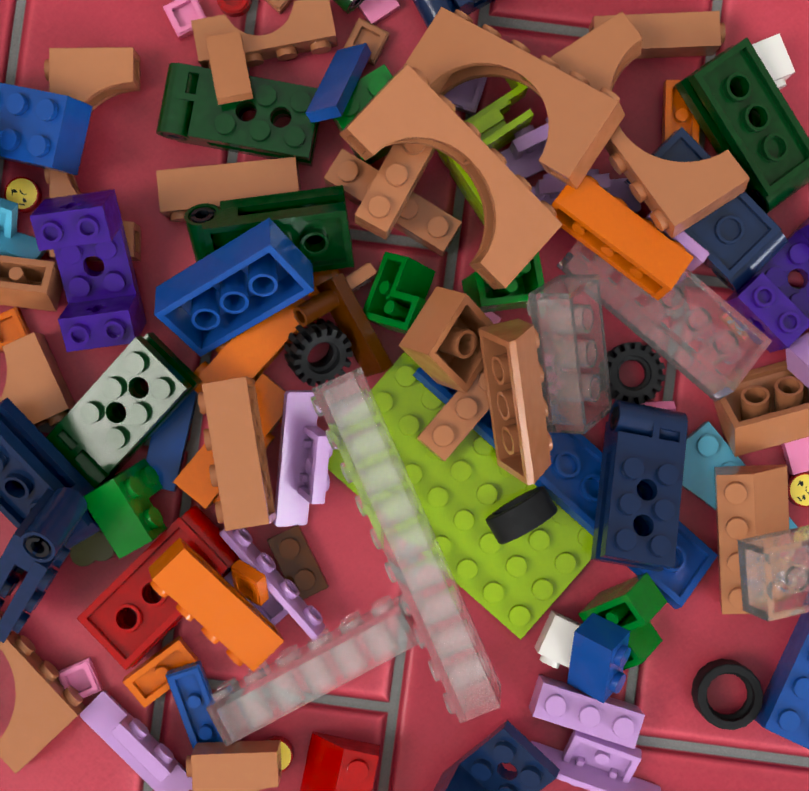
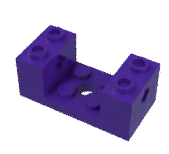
M115 189L44 199L30 215L39 251L53 249L68 302V305L58 318L66 351L71 352L130 344L135 337L141 335L147 321ZM90 256L100 258L104 263V270L100 272L91 270L87 266L86 258Z
M809 217L787 238L788 243L737 293L733 292L722 303L770 353L789 348L809 328ZM791 271H798L803 276L804 283L800 289L790 286L788 275Z

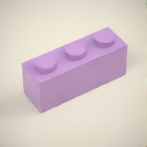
M540 674L529 704L530 712L535 718L635 749L645 714L637 705L609 697L602 703L565 682Z

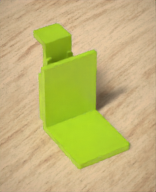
M506 78L505 80L512 90L464 121L473 124L481 134L480 139L489 148H494L497 151L516 139L514 134L529 126L534 116L531 109L506 124L503 115L510 111L509 107L524 98L528 90L527 86ZM437 150L438 156L449 169L450 176L484 225L483 206L473 181L455 160Z

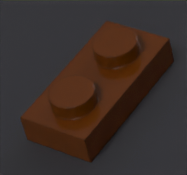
M299 525L267 540L285 579H289L296 585L300 593L299 596L303 600L329 587Z

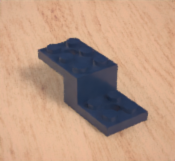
M507 720L444 771L433 791H540L557 778L560 769ZM502 763L512 764L517 771L505 769Z

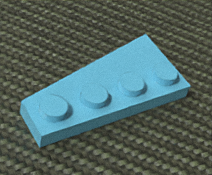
M705 421L687 436L682 487L692 492L716 511L714 467L746 465L738 456H734L730 446L711 423ZM789 517V533L791 534L798 526Z

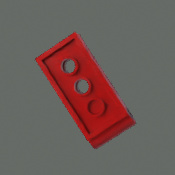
M195 505L181 517H178L76 619L127 670L130 667H135L184 618L176 609L178 603L169 595L165 599L162 597L159 602L154 600L151 594L152 587L150 582L152 579L148 567L179 537L222 577H225L231 571V566L240 558L219 535L221 530ZM130 608L137 614V622L134 627L126 619Z

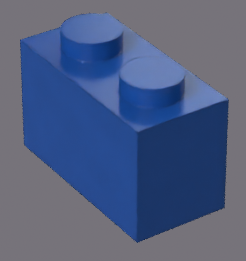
M592 613L574 631L567 684L602 703L613 692L619 693L626 681V674L623 673V670L631 653V648L628 647L630 631Z

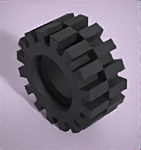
M318 318L316 324L313 321L306 328L300 324L295 328L299 333L297 335L292 332L289 334L288 338L292 344L285 343L284 349L288 353L284 354L288 366L303 383L307 382L309 386L315 387L316 383L320 387L326 386L325 380H328L331 384L335 383L336 379L334 376L337 373L343 377L345 372L342 367L349 368L351 361L347 357H353V351L349 348L352 344L347 336L333 322L329 320L325 322L323 318ZM323 342L329 343V350L321 360L313 363L308 362V355L316 345Z
M628 342L614 347V349L607 352L605 359L601 361L599 366L601 367V372L598 374L599 379L602 381V389L606 390L607 396L614 400L642 404L653 399L655 394L662 389L661 382L665 381L666 376L663 375L662 369H665V365L659 360L661 356L658 352L654 353L652 347L642 345L641 342ZM628 360L637 361L644 369V379L636 387L624 385L619 378V369Z

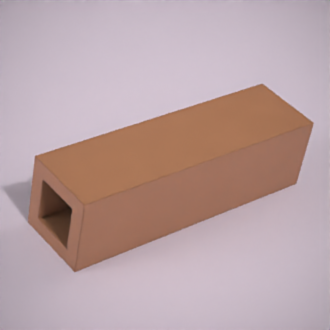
M720 11L626 15L643 37L641 55L635 59L713 56L725 41L726 29L724 22L720 23ZM615 15L594 16L589 25V32Z

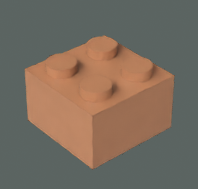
M436 286L398 346L437 384L467 393L483 368L478 328L493 325V322L467 294Z

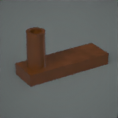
M343 273L316 286L319 294L293 309L295 319L302 326H307L330 312L339 329L350 340L352 344L350 349L353 351V355L366 377L384 372L393 366Z

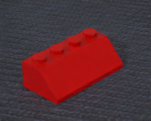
M312 731L300 791H372L380 745Z

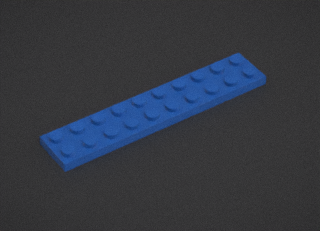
M421 367L413 374L420 383L444 404L457 392L455 389L437 384ZM547 403L549 410L548 417H546L547 431L553 442V449L550 451L552 464L536 481L535 485L537 487L544 486L551 499L593 536L602 452ZM489 409L473 430L495 448ZM637 488V493L642 498L641 492ZM679 521L675 568H664L663 571L658 572L627 567L637 576L647 572L667 600V603L674 609H678L684 605L718 555ZM633 522L634 530L638 534V527Z

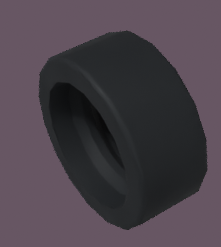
M540 486L506 503L490 514L486 522L498 543L505 544L525 535L556 514L557 507L545 487Z
M718 659L708 662L698 671L692 683L691 695L696 709L709 723L720 729L736 730L746 727L756 719L762 708L763 691L760 681L751 670L734 660ZM722 674L736 675L745 683L747 689V699L743 706L735 713L729 715L720 714L713 710L707 699V689L711 681Z

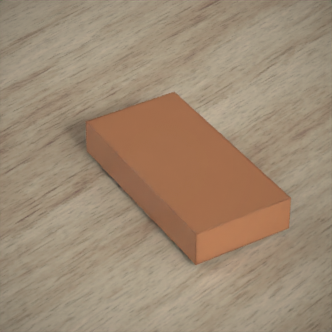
M240 31L206 36V45L218 105L253 99Z

